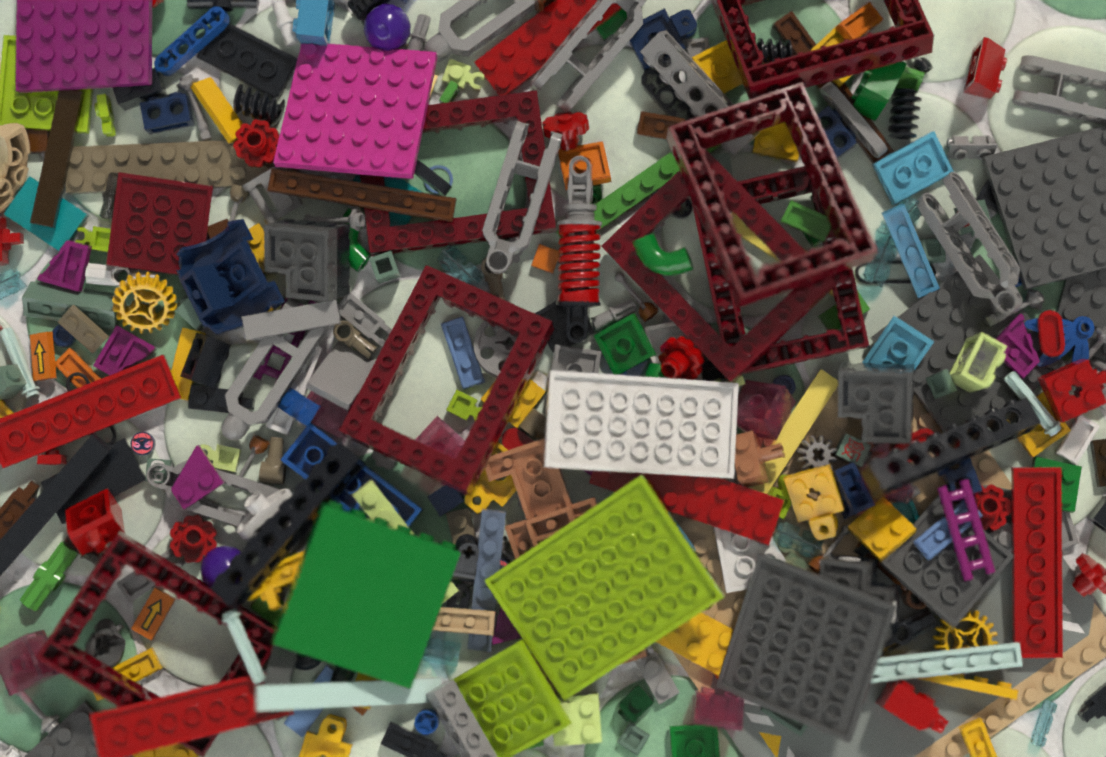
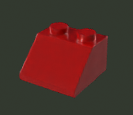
M987 37L982 38L973 49L963 93L991 99L996 93H999L1002 85V80L999 79L1000 73L1004 71L1007 63V58L1004 57L1006 49Z

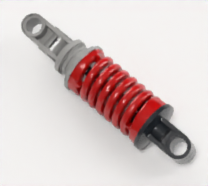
M576 156L569 163V204L564 205V210L566 211L565 219L558 221L559 235L563 237L558 241L559 245L562 246L558 249V253L562 255L558 258V262L562 264L558 267V271L562 273L558 275V280L562 282L558 284V290L562 291V293L558 294L556 305L567 307L566 335L573 343H583L588 339L590 334V308L601 306L599 288L589 287H598L600 285L598 279H593L600 276L598 270H593L600 267L598 261H593L600 259V253L593 251H598L601 248L600 244L594 243V241L601 239L600 234H597V230L601 229L602 222L595 220L594 217L597 205L592 204L593 168L591 162L584 156ZM581 161L586 162V171L582 174L576 173V164ZM576 326H581L584 330V335L581 339L577 340L572 336V330Z

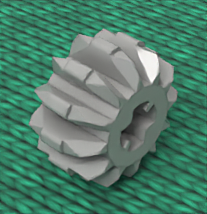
M813 435L809 436L810 444L805 440L801 442L806 449H797L798 453L803 454V457L797 458V462H806L802 466V470L808 469L809 466H811L810 469L830 464L828 461H837V458L830 456L831 453L837 452V449L832 448L829 450L828 447L832 444V441L828 440L823 444L824 436L822 435L818 437L817 442ZM813 450H814V451H818V450L821 451V453H820V455H819L820 458H821L820 461H819V459L813 460V458H812V457L814 456V453L812 452Z

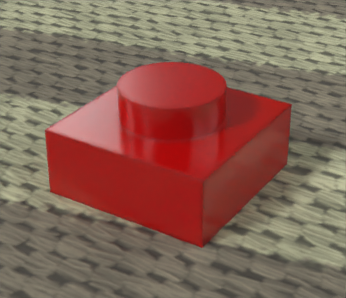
M49 450L45 452V455H37V464L66 465L67 455H60V450Z

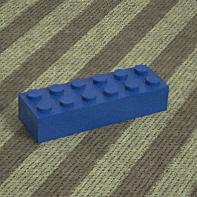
M309 423L308 427H305L281 458V461L306 479L311 474V469L326 457L329 448L336 445L337 442L314 424ZM339 465L332 469L331 474L338 471ZM367 465L334 501L344 505L343 509L352 512V509H357L365 512L352 494L369 480H372L409 528L424 510ZM323 483L319 484L316 488L321 490Z

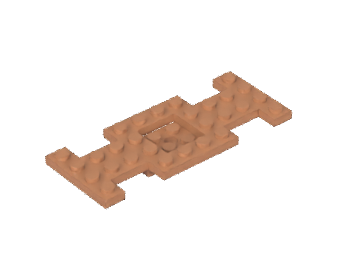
M545 438L492 455L485 466L489 482L512 475L526 516L524 520L505 526L515 559L597 505L595 497L572 504L561 468L544 467ZM646 648L622 664L647 657Z

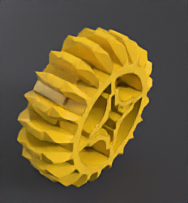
M149 271L145 274V277H142L140 272L136 273V278L129 274L127 281L121 280L120 287L115 288V295L112 298L114 303L113 312H118L116 314L117 320L123 319V327L131 325V331H134L135 328H140L139 332L142 334L144 329H148L151 334L154 327L160 331L163 326L162 324L168 326L170 319H173L175 316L174 310L177 309V303L175 302L177 296L172 294L173 287L167 286L166 279L159 281L158 274L154 278L150 277ZM133 292L135 300L127 306L125 299ZM163 300L164 307L160 312L156 313L155 306L158 305L159 301Z
M969 610L961 621H971L974 625L968 627L965 631H961L956 627L952 628L942 618L939 619L940 623L944 626L934 628L940 632V635H933L932 639L939 640V644L933 645V648L950 650L948 647L949 632L954 637L952 649L977 647L979 645L976 642V637L979 634V630L983 638L982 646L995 645L998 642L993 641L991 637L997 636V632H989L994 624L991 622L985 624L988 618L986 615L979 618V611L974 610L971 615ZM960 635L968 637L967 641L971 646L963 644L964 641Z

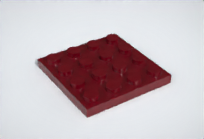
M118 172L106 266L178 276L176 270H180L179 257L176 255L182 247L206 241L213 186Z

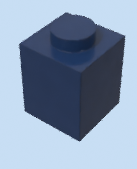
M444 485L427 498L441 517L464 502L462 496L465 494Z

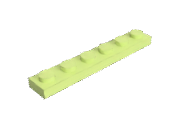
M369 480L352 494L372 520L376 516L388 520L389 526L397 528L399 524L408 527L372 480ZM450 581L443 603L459 591L452 581Z

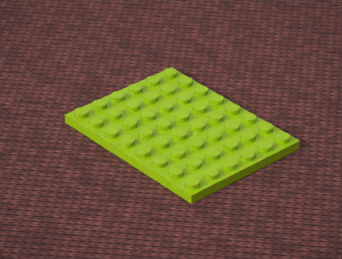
M643 475L484 580L564 701L724 598V594Z

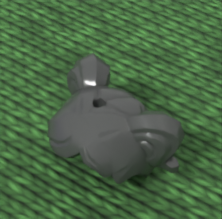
M110 619L100 620L95 625L94 632L91 633L86 641L85 652L108 666L116 665L121 659L126 645L125 639L120 634L123 626L121 624L116 626Z

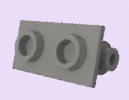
M990 135L973 136L972 143H969L968 136H952L947 138V147H950L947 158L982 160L984 156L995 154L998 144L995 143L994 138H990Z

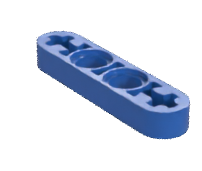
M213 7L156 57L154 62L156 70L164 76H171L229 25V15L221 7ZM219 15L220 20L217 22L215 18ZM200 29H205V35L201 39H196V33ZM183 44H188L186 53L179 54V48ZM168 61L169 66L165 68L164 63Z

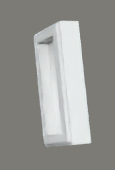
M1082 414L1077 416L1070 426L1071 431L1065 434L1054 453L1072 465H1077L1100 425Z

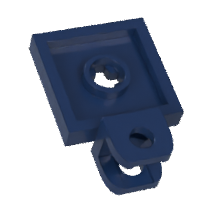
M664 8L644 18L643 25L629 40L644 72L652 67L644 61V56L640 51L649 43L651 35L654 34L656 36L659 32L667 30L686 51L682 41L696 33L697 22L692 12L688 9L669 17ZM668 54L664 55V61L670 59Z

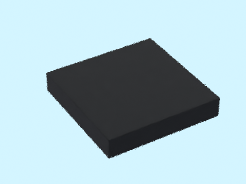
M555 301L535 313L553 323L554 331L547 343L552 353H554L555 344L570 347L576 344L571 342L566 335L567 307L557 306ZM591 325L589 330V336L595 333ZM576 326L572 330V336L577 340L581 339L584 335V330L581 326Z

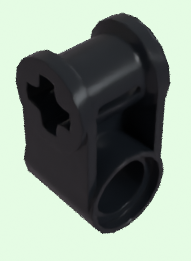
M463 534L456 540L455 549L460 551L461 554L451 579L474 582L479 548L476 539L472 535Z

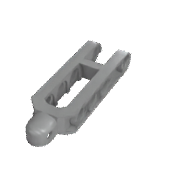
M460 0L440 15L438 33L426 42L425 51L436 52L438 56L437 62L443 61L451 54L469 57L535 10L534 0H513L515 2L513 5L465 39L458 38L450 26L463 16L466 18L469 12L481 3L485 4L488 1Z
M597 0L535 74L531 84L540 91L552 75H555L567 62L580 73L579 77L557 103L561 110L565 113L569 112L643 25L641 7L647 0ZM617 3L627 12V19L586 67L572 55V51L582 39L587 38V33L598 20H602V15L610 5Z
M1022 56L1019 67L1020 71L1055 80L1051 95L1041 92L1035 94L1016 89L1012 100L1013 104L1106 125V108L1089 106L1086 102L1082 104L1071 102L1061 97L1064 81L1106 91V72L1037 56Z
M516 122L482 230L490 246L486 263L489 270L495 274L507 271L512 257L529 247L559 151L562 134L551 131L549 143L544 151L539 167L519 161L529 124ZM514 174L535 179L536 184L533 194L530 196L526 216L523 218L519 239L511 243L499 239L496 231Z
M950 172L942 180L951 194L949 197L959 212L949 219L938 200L927 192L916 200V205L973 296L991 299L996 309L1003 314L1015 313L1021 308L1023 301L1021 294L1015 287L1018 284L1020 267L964 180L957 173ZM968 223L974 230L976 239L979 238L988 253L986 255L988 258H992L1001 272L999 274L1000 281L997 285L989 282L958 233Z
M289 298L282 309L301 306V303L293 298ZM330 326L310 329L299 348L282 339V335L261 339L225 394L229 414L221 426L224 437L232 441L240 440L245 436L251 425L266 423L270 420L283 395L292 386ZM273 345L293 357L259 409L250 412L239 405L238 399L246 386L251 385L252 377L259 366L264 365L265 357Z
M188 460L175 467L159 463L153 464L147 470V481L155 487L166 490L171 504L182 508L172 493L171 488ZM157 467H164L167 471V479L164 483H156L152 478V473ZM216 469L226 485L249 491L252 494L260 491L267 498L281 490ZM201 500L186 509L239 526L249 513L247 509L244 515ZM261 525V526L257 529L259 532H260V530L262 529V526H263V525Z

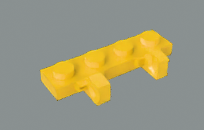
M304 551L283 559L248 601L261 597L263 602L267 601L270 610L276 611L283 608L279 603L280 596L278 593L283 592V587L292 584Z

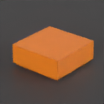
M539 244L531 267L553 274L560 257L558 250Z

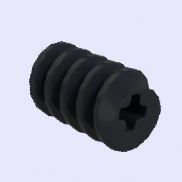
M762 38L757 40V47L763 53V64H767V61L774 62L777 58L781 60L793 56V46L790 39H786L784 45L781 39H777L775 44H773L772 39L768 38L765 45Z
M240 84L234 95L233 108L237 114L242 113L245 117L251 115L252 119L260 118V121L265 120L268 121L269 125L275 126L284 112L285 99L279 105L278 97L274 96L272 101H269V94L266 93L263 98H260L259 90L252 95L251 87H248L246 92H243V85Z
M906 88L894 90L893 96L895 98L891 101L894 107L890 109V113L893 116L889 118V122L892 125L888 127V131L891 133L888 135L889 137L902 140L917 138V134L912 133L911 130L918 129V125L912 123L914 120H919V116L913 114V112L920 111L921 109L919 106L914 105V103L922 101L920 97L915 96L918 91Z

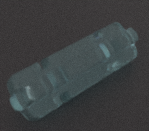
M1043 701L1041 707L1043 711L1039 714L1034 729L1036 733L1033 734L1031 739L1032 744L1040 747L1045 746L1047 740L1045 736L1049 733L1054 718L1052 714L1055 713L1057 708L1055 702Z

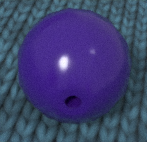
M393 4L375 6L368 12L365 18L364 33L366 39L376 49L384 51L400 49L407 43L410 36L411 24L407 14Z
M220 546L215 547L205 555L201 563L200 572L206 587L209 588L214 584L215 578L230 566L231 560L241 553L240 550L235 547ZM239 575L236 578L235 584L241 582L240 578L242 577V575Z

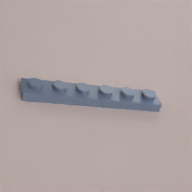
M482 509L478 543L479 556L472 600V609L496 610L497 600L484 580L500 570L506 511ZM469 634L467 649L491 652L493 635Z

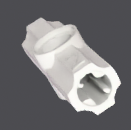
M88 263L85 277L87 284L120 287L118 275L121 272L126 271L128 276L130 274L136 278V273L140 272L141 276L145 277L148 271ZM149 272L151 278H154V276L158 274L160 281V273Z

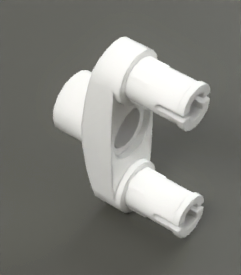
M285 488L267 498L260 491L252 494L244 503V507L249 513L239 524L237 533L247 540L256 536L259 533L257 529L267 519L274 516L280 504L284 500L289 499L293 493L288 488Z

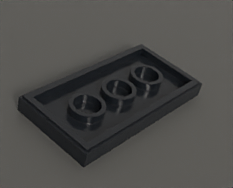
M231 23L200 50L196 56L197 59L264 94L268 93L272 98L274 96L278 97V100L295 71L298 59Z
M126 438L110 445L112 449L56 512L62 524L66 523L65 509L107 488L113 497H116L146 480V476ZM57 474L41 482L44 489Z

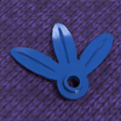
M1086 316L1077 317L1073 322L1062 319L1065 339L1063 353L1057 357H1048L1042 354L1037 365L1043 367L1054 363L1067 354L1073 346L1071 363L1080 359L1089 360L1087 339L1094 333L1093 321ZM1037 318L1025 322L1024 325L1027 329L1038 332ZM1082 324H1085L1086 326L1085 332L1081 330Z

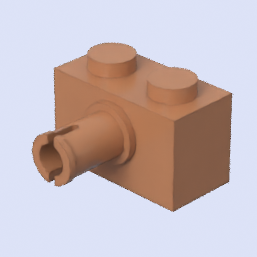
M753 431L737 434L735 466L738 481L747 488L768 483L765 462L785 457V453L782 452L784 451L782 443L761 448L760 439Z

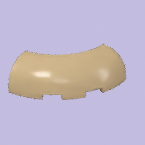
M18 123L0 126V213L13 201L14 194L20 185L23 186L29 170L27 163L28 154H30V143L25 127Z

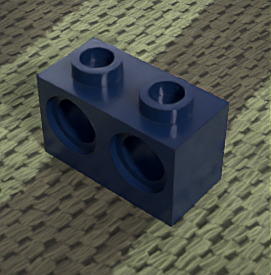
M173 92L168 95L169 97H149L145 102H141L140 108L145 131L151 135L195 126L190 99L186 94ZM183 105V111L180 114H173L176 106ZM154 110H160L159 117L151 119V113Z
M828 106L817 114L819 121L827 120L830 123V128L823 130L836 159L855 146L857 141L855 140L854 132L842 124V118L835 109L832 110ZM834 138H841L844 141V147H837L834 144Z
M971 458L958 463V469L953 470L948 467L937 472L938 476H943L945 482L943 486H947L948 492L957 490L955 483L969 479L973 496L980 495L983 491ZM964 498L952 501V503L964 500Z
M854 462L833 471L845 507L844 511H841L844 519L875 505Z

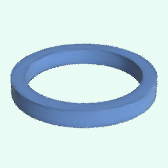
M442 165L430 167L431 170L441 168L447 171L450 176L449 184L452 186L453 176L448 168ZM425 183L426 188L430 192L439 194L437 191L433 190L432 188H430L428 184Z

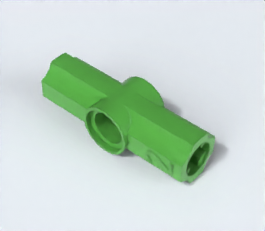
M63 541L60 542L48 561L42 563L35 572L34 580L20 598L22 604L35 612L38 611L50 593L54 592L61 585L66 577L65 572L77 558L79 552L71 545Z

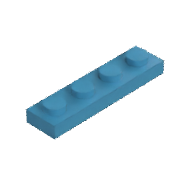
M902 203L882 212L883 219L916 296L920 298L940 289L905 205Z

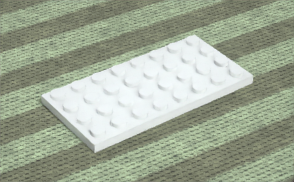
M550 370L544 467L732 479L734 478L739 383Z

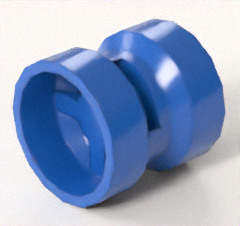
M423 709L415 718V728L421 734H432L437 729L440 719L435 710Z

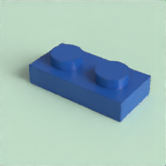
M290 387L283 395L278 408L308 427L320 406Z

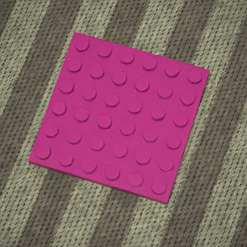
M301 44L273 161L275 167L413 179L438 58L437 53L404 49L384 51L374 47L328 44V46Z

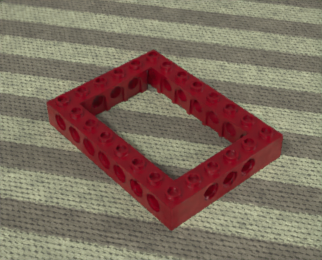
M711 0L749 100L801 82L804 88L930 54L933 50L934 33L919 1L883 0L895 27L892 26L889 27V30L874 34L867 33L866 36L853 40L845 39L842 43L828 47L824 45L820 49L803 53L802 51L798 55L780 60V58H777L774 62L763 64V53L757 47L756 35L751 32L748 15L744 14L742 6L764 0Z
M802 82L669 127L666 139L738 308L871 262L878 251ZM785 122L837 240L826 247L817 250L814 248L810 249L806 254L794 258L792 256L787 257L783 262L771 266L769 264L764 265L759 269L756 276L750 264L751 257L750 255L747 256L741 243L742 236L737 233L732 222V213L728 212L723 201V192L719 191L714 180V171L710 170L705 159V149Z
M537 90L428 105L423 133L435 131L436 134L440 133L441 130L456 128L463 130V127L478 125L486 127L485 124L500 122L508 124V121L518 120L519 122L529 124L522 148L523 162L540 167L545 151ZM360 174L361 183L385 186L384 176ZM525 177L528 202L530 203V196L533 194L536 180ZM550 181L532 235L556 232ZM364 208L369 249L372 257L388 251H392L393 254L487 242L482 231L487 214L457 217L453 219V222L435 220L390 227L389 212ZM528 208L502 212L496 231L499 239L520 236L523 218L526 216Z
M705 149V159L710 170L714 171V180L719 191L723 192V201L727 207L754 232L760 241L780 261L783 262L790 256L794 258L806 254L807 252ZM679 170L601 247L730 382L735 383L744 372L755 364L818 304L837 283L831 276L794 288L731 348L663 275L654 273L643 265L632 243L639 238L652 234L659 226L665 225L664 221L676 210L679 211L682 208L681 205L690 197V193Z
M805 166L738 181L760 205L812 193L815 211L826 216ZM691 198L719 333L732 348L746 335L741 309L737 307ZM832 227L825 241L822 242L823 247L831 245L833 241L837 240ZM853 269L831 275L837 283L833 288V295L840 321V330L832 329L822 334L804 335L799 339L781 340L779 343L774 344L744 374L869 348Z
M426 265L339 431L344 437L470 496L554 331L552 321ZM440 298L443 299L448 307H456L467 312L472 318L476 316L489 322L490 326L494 327L496 325L509 331L510 335L518 337L456 459L376 422L377 418H381L383 414L381 411L388 397H392V390L399 376L403 375V369L410 355L413 356L415 352L414 347L420 336L424 335L426 324L431 315L435 314V307Z
M120 530L36 657L38 660L118 707L159 698L160 696L73 644L78 640L87 622L92 619L101 601L106 598L115 580H118L125 565L134 569V573L137 575L140 573L155 582V586H162L175 594L178 600L183 599L193 605L199 613L202 611L216 619L219 625L224 624L228 627L226 622H222L224 620L222 615L234 610L210 587H206L203 581ZM242 606L237 611V613L240 612L241 614L238 617L262 668L271 655L273 648L271 638L276 626ZM240 652L220 682L250 675ZM218 734L180 744L204 757Z

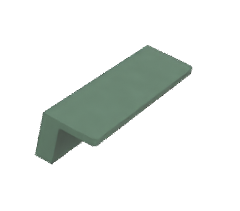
M32 281L22 296L24 316L59 321L72 305H75L99 328L114 330L116 325L118 326L117 312H113L114 303L112 302L115 294L85 289L78 292L53 284Z

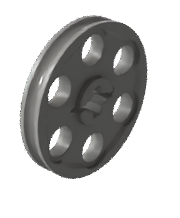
M484 320L478 327L474 337V352L482 369L489 375L497 378L500 373L499 365L506 361L513 347L511 346L510 350H506L503 344H507L508 340H511L514 345L518 337L510 335L509 331L496 325L494 327L497 329V334L493 337H488L484 332L490 325L489 322ZM485 348H490L494 351L490 359L481 357V352ZM542 353V355H541V357H540V359H539V361H538L536 367H537L538 364L540 363V361H541V359H542V356H543V353Z

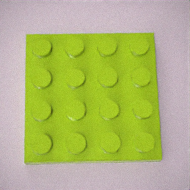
M4 35L0 66V126L18 123L23 125L25 129L50 131L59 91L19 93L16 91V36ZM78 89L77 91H82L85 94L76 133L89 134L93 89Z
M523 640L518 641L452 679L497 757H512L568 727L572 723Z

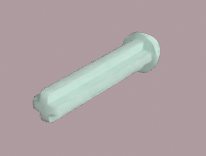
M8 327L1 330L0 335L11 362L18 365L27 382L23 387L22 396H25L26 399L38 396L40 394V387L36 386L12 328Z
M1012 371L1005 376L1004 381L1020 400L1025 398L1028 400L1039 418L1041 426L1045 429L1044 433L1049 434L1050 437L1058 433L1062 429L1060 426L1061 422L1056 421L1019 375Z
M236 609L222 615L224 618L222 622L227 623L253 683L258 684L265 680V674L238 617L241 614L240 612L237 613Z

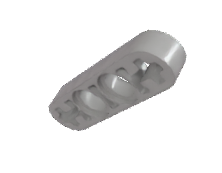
M828 82L820 89V94L825 101L840 114L842 121L854 132L855 136L874 157L879 158L888 150L882 139L833 83Z

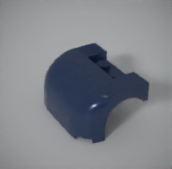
M244 219L229 221L226 229L215 237L199 244L182 247L176 254L179 257L180 270H176L179 280L204 328H210L216 335L244 327L243 316L270 312L285 302L275 281L267 282L248 244L253 240V237Z

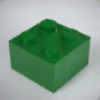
M901 61L864 72L860 80L861 82L851 99L855 100L852 106L858 113L874 121L877 120L890 100L907 63Z

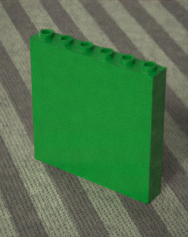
M329 501V504L322 502L271 638L272 643L411 689L461 552L455 549L456 544L445 540H442V543L433 541V536L420 532L418 536L410 533L412 529L398 524L397 528L389 526V521L375 516V519L372 520L366 518V513L360 510L352 509V512L343 510L344 505L337 502Z

